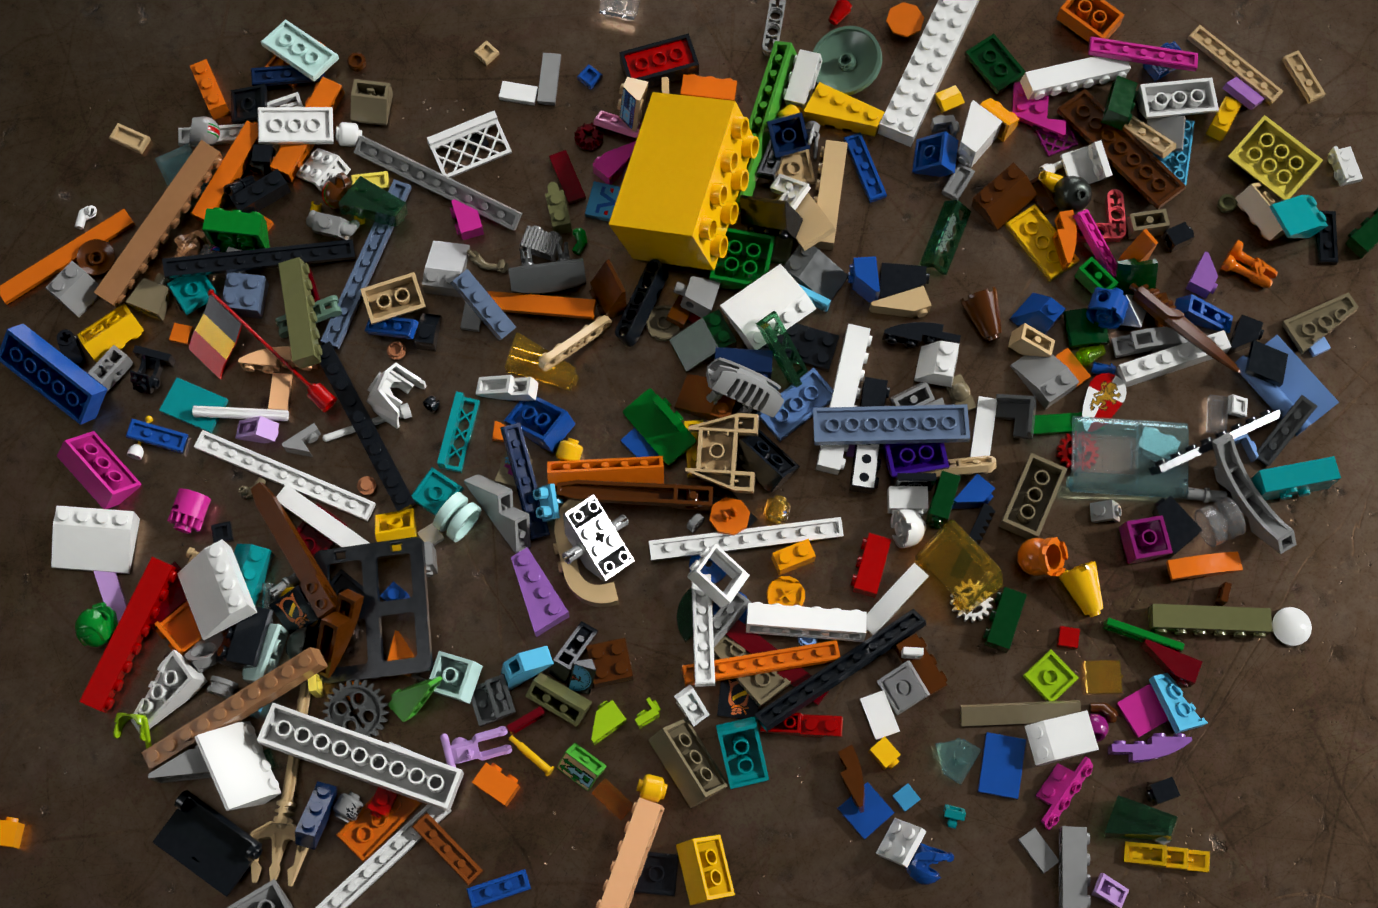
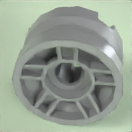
M212 675L210 679L211 685L207 687L206 691L227 699L234 695L233 692L238 688L239 684Z

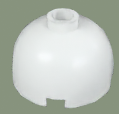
M900 509L893 512L890 525L891 528L895 529L896 535H892L895 544L899 548H909L922 541L926 531V523L922 517L911 509Z

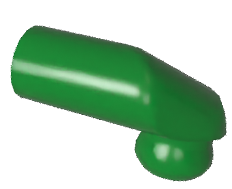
M575 228L573 235H575L577 243L573 247L572 252L579 256L587 245L588 240L584 229Z

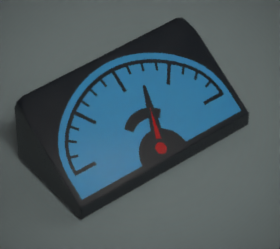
M592 659L573 661L567 688L579 693L590 694L596 673Z

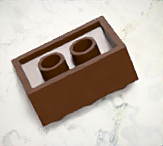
M1013 162L973 197L972 207L998 231L1037 196V193L1027 175Z

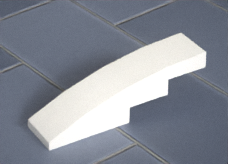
M914 563L867 613L866 630L869 633L875 635L929 577L919 566Z

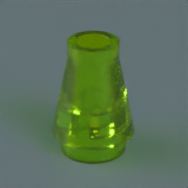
M1103 345L1083 347L1076 352V358L1082 365L1087 366L1105 355L1106 351Z

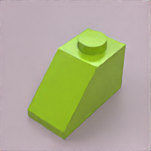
M606 700L597 707L599 710L596 711L591 738L594 746L627 723L626 718L613 700L610 702Z

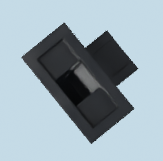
M135 345L133 353L137 358L141 359V364L137 372L130 370V382L133 385V390L152 394L154 389H158L160 385V376L164 365L174 367L176 360L171 354ZM147 369L154 370L151 377L146 374Z

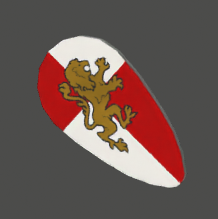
M1101 373L1090 382L1082 408V425L1086 433H1092L1103 427L1124 402L1127 394L1126 385L1118 376L1111 373Z

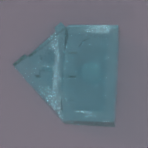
M960 738L945 743H936L943 774L961 785L981 753V749Z

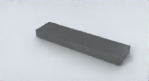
M1301 395L1257 450L1259 457L1257 459L1269 467L1318 406Z

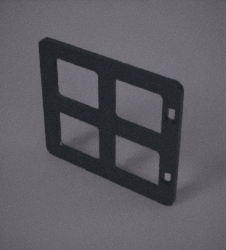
M410 537L318 551L314 559L329 583L330 565L358 560L362 562L364 603L362 604L358 620L364 619L366 622L368 662L366 664L336 667L330 678L321 675L322 681L327 684L347 682V680H365L429 671L433 666L424 541L419 537ZM402 544V551L393 552L392 545ZM346 552V559L337 560L336 553ZM409 553L413 596L406 599L381 602L377 560L380 557ZM413 612L415 617L417 656L414 658L385 661L383 655L382 617ZM322 618L318 620V634Z

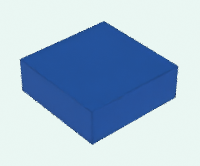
M589 64L577 76V80L589 89H592L603 78V75Z

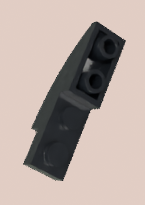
M912 322L885 329L882 340H886L890 344H904L908 348H919L921 341L927 345L937 341L959 344L961 335L943 332L944 324Z

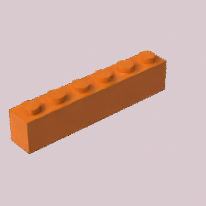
M322 77L320 82L316 83L311 97L307 98L305 107H333L334 113L345 94L342 85ZM280 144L278 153L272 157L270 165L272 172L278 169L285 180L293 183L296 173L306 161L315 144Z
M663 456L548 461V484H555L556 492L557 483L573 480L664 484Z

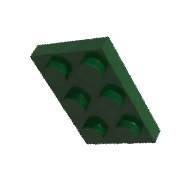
M994 33L965 51L964 54L997 95L1021 80L1026 72Z

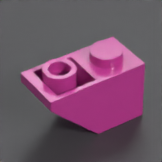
M455 199L451 200L453 207L450 208L452 218H456L458 222L454 224L457 235L461 234L463 240L484 235L478 211Z

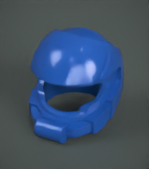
M920 843L911 862L905 869L908 875L919 884L929 885L942 878L929 865L938 864L945 860L952 862L954 854Z

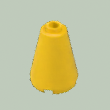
M1090 561L1078 565L1069 571H1064L1059 576V579L1084 615H1089L1091 618L1101 614L1100 610L1103 609L1096 562Z

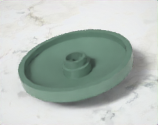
M843 26L828 32L819 40L813 52L821 54L823 60L816 82H821L847 95L859 93L871 85L878 76L882 66V51L878 41L873 34L858 26Z

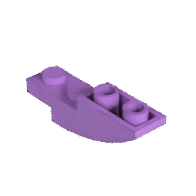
M1155 733L1147 739V744L1146 741H1134V744H1126V741H1113L1114 744L1108 746V755H1128V763L1152 761L1168 756L1185 747L1192 741V737H1186L1183 733L1173 734V737H1166L1165 733Z

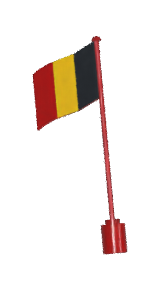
M213 289L208 291L209 299L204 314L192 335L189 350L219 379H222L225 364L236 346L242 326H244L308 387L307 397L321 411L327 412L333 407L337 401L333 394L321 383L311 385L214 293Z

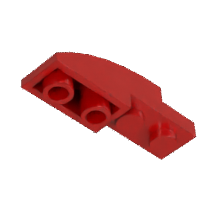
M795 713L768 732L762 726L760 731L803 737H842L843 717Z

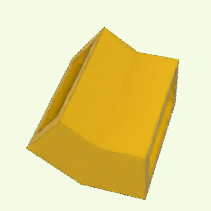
M956 85L935 93V102L938 104L941 113L965 103Z

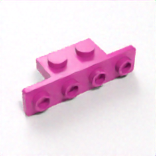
M1085 756L1075 772L1057 763L1036 794L1039 800L1051 806L1041 820L1047 830L1050 831L1058 823L1060 815L1069 807L1074 794L1080 791L1083 781L1092 773L1093 764L1088 757Z

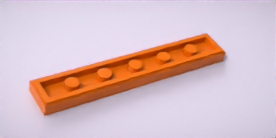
M487 291L503 312L594 319L595 299Z

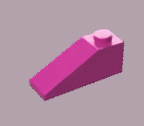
M636 141L605 152L601 157L598 156L593 162V173L606 184L612 185L628 167Z

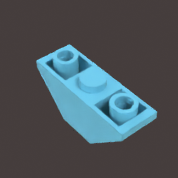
M548 646L518 653L503 662L501 675L504 674L509 691L554 664Z

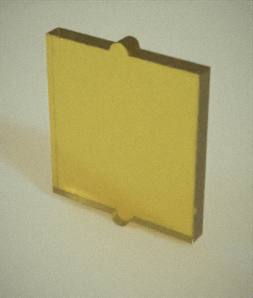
M1120 660L1085 661L1086 675L1084 679H1086L1087 694L1122 693L1121 679L1123 675L1121 674Z

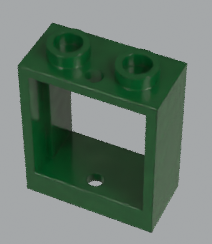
M942 470L925 521L930 528L935 530L944 529L950 516L961 476Z

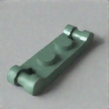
M331 295L315 302V306H313L317 316V322L315 323L330 317H338L342 314L336 295ZM286 314L275 319L281 338L289 337L288 327L286 326Z

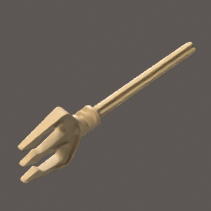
M307 682L301 683L296 711L308 715L311 693L309 692ZM288 755L281 799L276 801V805L279 808L275 809L274 812L278 813V815L273 817V821L267 822L250 833L260 843L263 840H272V864L269 867L270 881L273 879L277 880L281 871L280 862L286 846L290 840L295 841V829L297 826L293 824L294 820L290 819V816L295 815L291 809L296 808L297 805L293 801L300 759ZM297 845L294 865L287 869L288 886H293L309 848ZM259 858L254 859L251 863L253 883H257L263 869L258 863Z

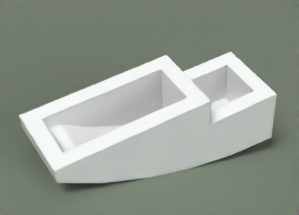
M512 375L479 377L476 395L501 400L533 401L536 400L539 383L532 377L514 378Z

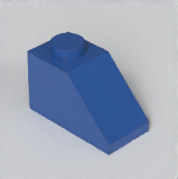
M977 473L954 499L952 509L980 508L983 503L988 504L994 497L992 493L995 487Z

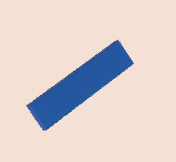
M861 132L844 137L843 141L848 143L847 151L869 203L886 198V191Z

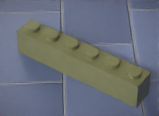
M300 257L278 264L292 361L299 369L321 363L320 355H322V349L318 343L320 334L316 328L317 316L313 310L315 301L311 295L312 283L308 277L310 268Z
M1152 604L1148 607L1149 631H1155V634L1174 632L1175 635H1186L1187 632H1191L1196 636L1214 633V636L1217 637L1234 634V637L1253 635L1254 638H1265L1266 635L1272 632L1271 608Z

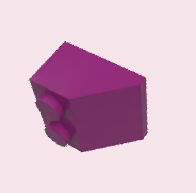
M1163 515L1126 521L1118 527L1128 564L1145 562L1173 553Z

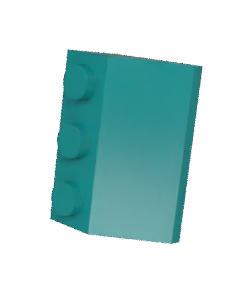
M237 544L234 555L253 603L257 606L275 555L267 548L253 544Z

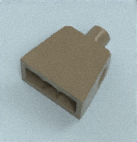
M161 273L157 274L154 281L146 278L142 279L126 303L133 310L163 321L172 295L169 288L164 286L168 279H165Z

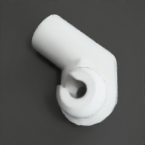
M90 205L79 210L74 227L83 230L86 221L97 214L96 207Z

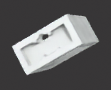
M714 544L710 548L705 547L700 552L701 558L690 566L689 569L691 571L687 577L722 608L731 603L750 575L717 544ZM709 558L732 578L723 592L700 572Z

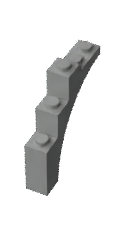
M1227 432L1212 441L1217 463L1214 467L1216 481L1231 492L1233 505L1248 517L1251 532L1280 554L1297 545L1294 530L1271 509L1251 481L1236 449L1233 435Z

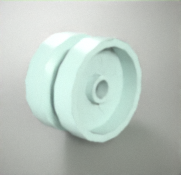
M457 492L440 508L434 518L433 525L441 532L447 531V537L454 542H458L473 528L482 510L474 502L468 503V498L461 492Z

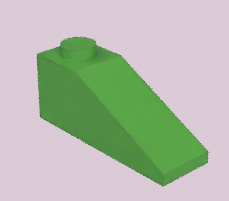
M438 676L410 685L403 690H396L391 695L392 700L388 706L402 722L409 720L419 712L443 678Z

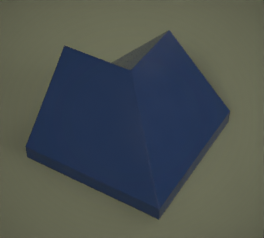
M802 112L780 116L766 122L775 158L810 149Z

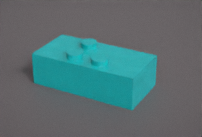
M1335 456L1259 470L1251 478V481L1265 501L1277 498L1287 500L1292 498L1293 495L1299 494V497H1304L1314 491L1329 489L1341 479Z

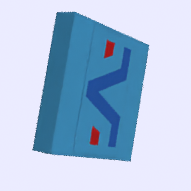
M594 181L585 217L609 222L621 187Z

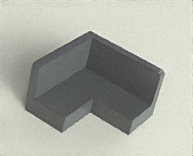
M996 394V419L1015 420L1013 437L1033 439L1037 404L1035 396Z

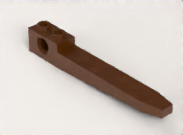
M573 480L557 483V496L574 501H584L594 494L601 503L673 507V509L711 511L713 487Z
M257 483L251 488V492L259 512L300 580L301 584L299 586L317 617L324 618L336 610L337 595L277 497L264 483Z

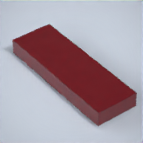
M563 150L550 155V162L568 204L571 205L586 199L567 151Z

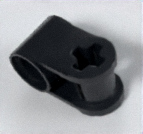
M61 330L57 334V342L61 353L76 365L86 362L78 338L70 330Z

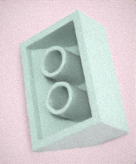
M269 623L257 666L246 668L242 671L245 682L251 684L277 668L289 632L282 625Z

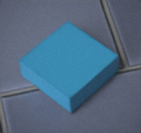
M909 783L892 795L904 812L921 800Z

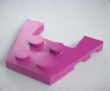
M1015 82L1013 85L1011 112L1016 114L1019 121L1030 126H1038L1047 133L1053 132L1058 134V137L1065 138L1066 120L1047 118L1049 95L1039 100H1028L1021 83Z

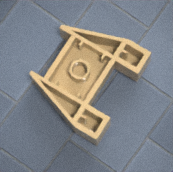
M737 413L688 426L689 432L699 434L696 468H685L686 473L734 493L754 494L755 472L736 471L738 435L758 437L759 415Z

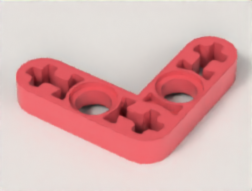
M1112 189L1108 192L1105 199L1107 223H1096L1098 229L1104 232L1103 238L1105 242H1119L1123 240L1127 231L1123 193L1118 189ZM1112 195H1114L1115 198L1117 199V201H1116V206H1113V205H1114V199L1111 198ZM1118 212L1121 218L1114 219L1111 213ZM1077 224V225H1076V228H1077V232H1078V230H1080V228H1079V226H1078V224ZM1117 224H1119L1118 232H1121L1119 236L1114 232ZM1077 233V242H1087L1084 236H1080Z

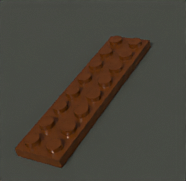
M1086 89L1058 108L1057 113L1089 144L1102 141L1108 162L1157 210L1185 190L1186 185L1125 127L1119 130L1101 123L1105 108Z

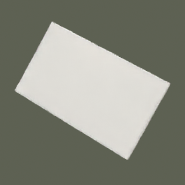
M884 690L860 699L875 740L900 732Z

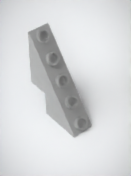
M479 474L465 479V485L512 550L517 554L523 549L531 547L529 514L513 507V490Z

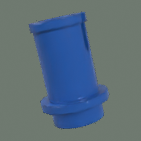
M1093 361L1092 374L1111 373L1115 375L1116 366H1113L1112 363L1107 365Z

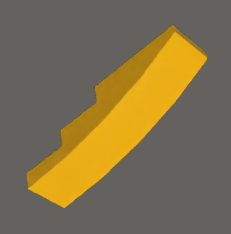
M1125 841L1124 862L1209 873L1210 851Z

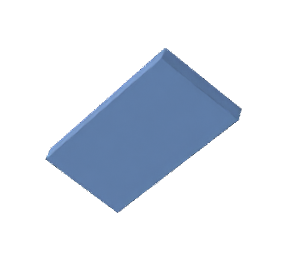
M812 368L780 393L784 402L774 418L760 411H757L755 414L759 415L762 423L781 442L813 417V408L826 407L831 401L834 390L816 369Z

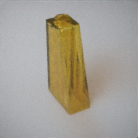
M516 332L505 364L506 373L519 377H532L537 382L569 391L572 390L573 385L576 386L579 375H577L574 366L563 360L550 370L543 371L538 366L539 357L549 351Z

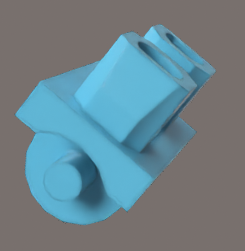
M548 484L533 490L534 499L540 501V507L536 509V517L541 518L543 522L560 518L558 505L564 502L563 499H557L555 484Z

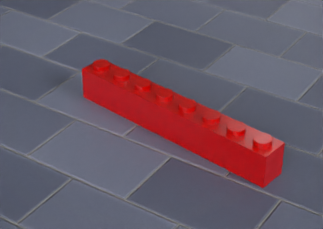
M151 557L79 702L104 713L112 708L115 702L113 698L116 692L121 690L124 684L123 678L126 673L130 672L133 666L132 660L135 655L139 654L142 648L141 642L151 630L150 623L152 619L158 616L160 612L159 606L167 598L170 584L174 583L177 578L178 569Z

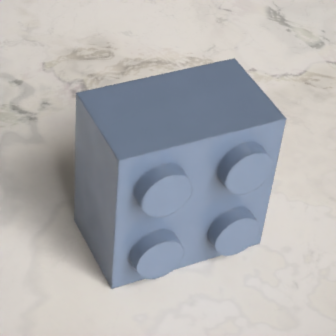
M227 272L222 301L238 316L262 319L269 283L265 276Z

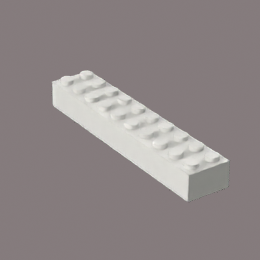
M938 0L882 117L877 134L906 146H912L935 97V93H937L980 0Z
M272 703L257 738V741L263 746L450 812L464 775L463 771L456 767L276 703Z

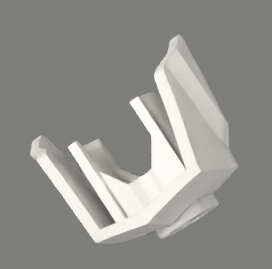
M395 363L384 372H379L367 389L370 393L366 402L371 405L377 415L398 429L400 427V412L398 408L402 401L393 395L390 388H399L408 394L413 386L425 389L427 385L424 380L398 363Z

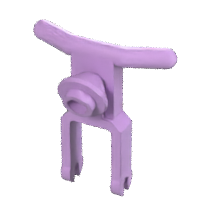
M500 726L477 733L473 736L472 740L457 737L452 740L451 745L448 735L442 734L440 739L447 765L456 767V764L479 759L483 761L511 753L512 748L509 744L482 752L479 751L478 742L506 735L508 733L507 728Z

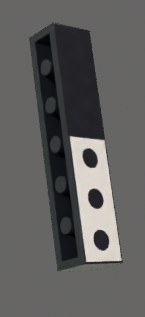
M865 377L862 384L860 407L888 406L885 405V399L889 398L890 387H887L888 380ZM883 444L855 445L849 491L872 494L874 488H878L879 477H876V472L881 467V459H878L879 452L883 450Z

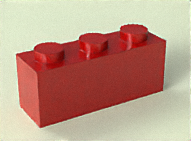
M869 533L867 538L863 537L860 549L864 551L862 556H858L855 567L859 569L857 575L853 574L850 584L854 586L852 592L872 598L876 597L892 539Z

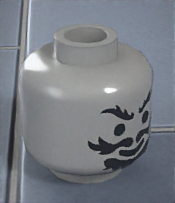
M351 791L349 794L341 793L333 806V810L336 812L334 816L347 823L355 821L363 808V803L359 801L361 796Z

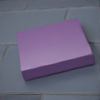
M1237 76L1228 81L1223 87L1226 92L1249 110L1260 105L1265 99Z

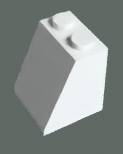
M974 100L971 102L957 152L958 161L969 168L977 162L997 139L1003 122Z

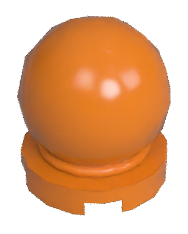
M1035 537L1028 539L1022 543L1017 552L1018 564L1029 575L1041 576L1045 574L1050 577H1057L1066 570L1063 566L1065 560H1068V550L1064 541H1059L1058 537L1046 539Z

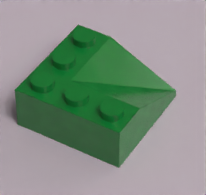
M218 207L206 209L202 230L213 247H219L222 252H226L228 247L239 250L270 248L267 222L260 213H244L240 210L226 211Z
M728 228L726 232L728 238L727 253L724 258H718L715 270H711L710 280L719 282V288L744 289L769 272L775 236Z

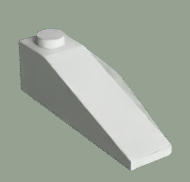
M173 650L160 663L157 669L159 672L155 680L150 682L148 686L150 689L146 697L141 699L134 714L147 716L149 729L192 698L208 682L204 675L197 671L192 662L176 650ZM131 719V722L140 734L141 725H138L134 719Z

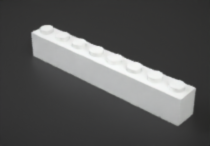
M848 324L829 407H857V405H854L855 399H859L861 388L858 385L859 381H863L865 374L862 366L867 363L869 353H866L867 346L870 347L872 336L869 335L870 328ZM821 445L815 470L838 475L840 469H844L846 459L843 458V454L848 451L849 445Z

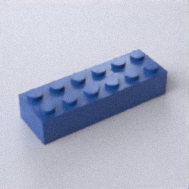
M25 324L8 328L0 347V362L80 425L96 419L108 389Z

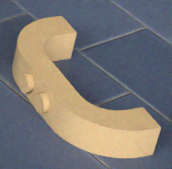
M568 499L560 508V518L555 520L554 526L557 543H553L555 555L559 554L561 560L557 562L559 573H564L568 588L581 602L594 607L619 605L614 582L602 585L591 584L581 576L577 559L567 564L564 560L569 557L564 559L562 557L564 552L572 548L565 535L563 514L582 502Z

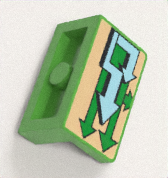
M574 743L564 753L557 769L589 791L607 766L577 743Z

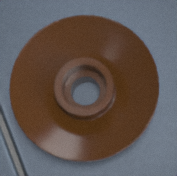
M100 239L85 242L77 253L79 267L89 275H102L108 272L115 262L113 248L109 243ZM96 257H101L99 262L94 261Z

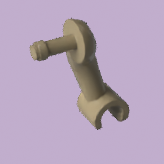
M467 250V253L470 255L469 259L481 269L495 270L500 273L508 271L509 264L505 263L503 259L498 260V264L487 263L477 251Z

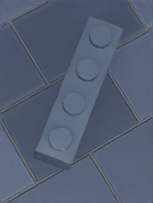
M468 269L450 282L498 341L502 340L516 328Z

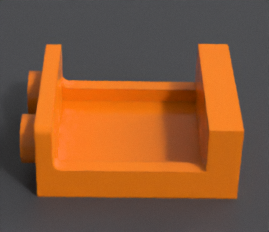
M188 600L161 623L158 621L154 623L158 628L156 630L158 635L162 639L167 638L170 642L168 644L169 648L172 651L176 650L183 656L202 639Z

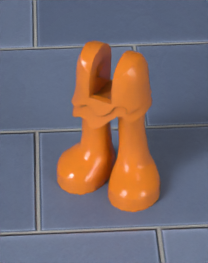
M1237 240L1220 269L1223 271H1233L1249 278V281L1263 288H1270L1273 283L1270 278H1276L1278 272L1257 256L1254 259L1243 251L1244 243ZM1237 261L1250 266V269L1242 266Z

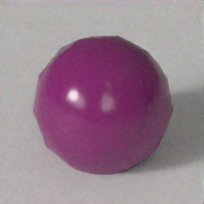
M1090 714L1089 717L1095 738L1099 742L1108 734L1109 725L1101 715Z

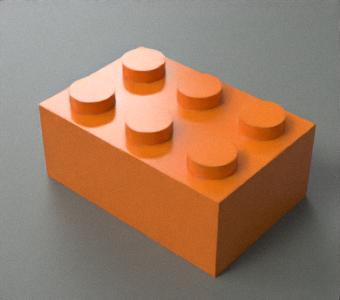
M1067 0L1060 7L1056 19L1089 42L1090 37L1109 39L1121 25L1125 14L1105 0Z

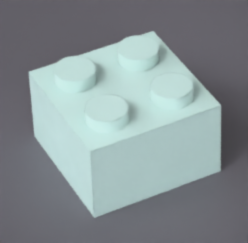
M439 651L429 679L441 676L443 679L433 692L470 704L483 666L475 661Z

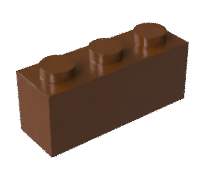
M914 634L898 643L894 650L902 663L910 660L930 693L925 698L927 699L943 690L947 686L946 682L948 680L943 671L939 672L936 667L937 661L932 654L929 655L925 649L927 645L924 639ZM903 647L924 648V655L921 659L901 658V650Z

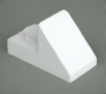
M688 685L674 696L677 701L676 704L693 726L709 716L708 711L691 685Z

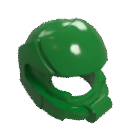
M105 602L92 605V609H86L81 612L75 622V634L83 646L100 647L110 641L118 625L115 610H112Z

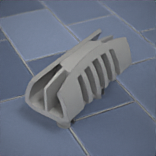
M721 357L715 359L707 366L706 377L708 387L712 391L706 398L710 403L713 401L714 405H716L721 397L726 395L743 403V406L737 410V413L750 414L755 409L772 418L781 408L784 399L778 392L781 386L771 379Z

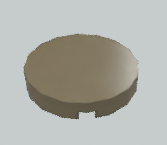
M663 304L654 307L646 322L647 332L657 341H669L682 331V328L666 320L672 308L671 305Z

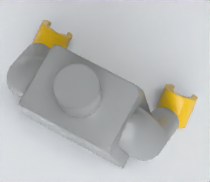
M312 201L310 212L306 219V225L312 228V231L316 234L349 240V237L354 234L358 227L365 224V213L359 214V211L354 212V220L350 222L338 216L321 213L322 203L316 205Z

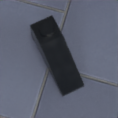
M581 621L553 659L554 664L550 667L548 674L566 683L570 676L573 661L583 658L587 651L586 646L592 643L598 630Z

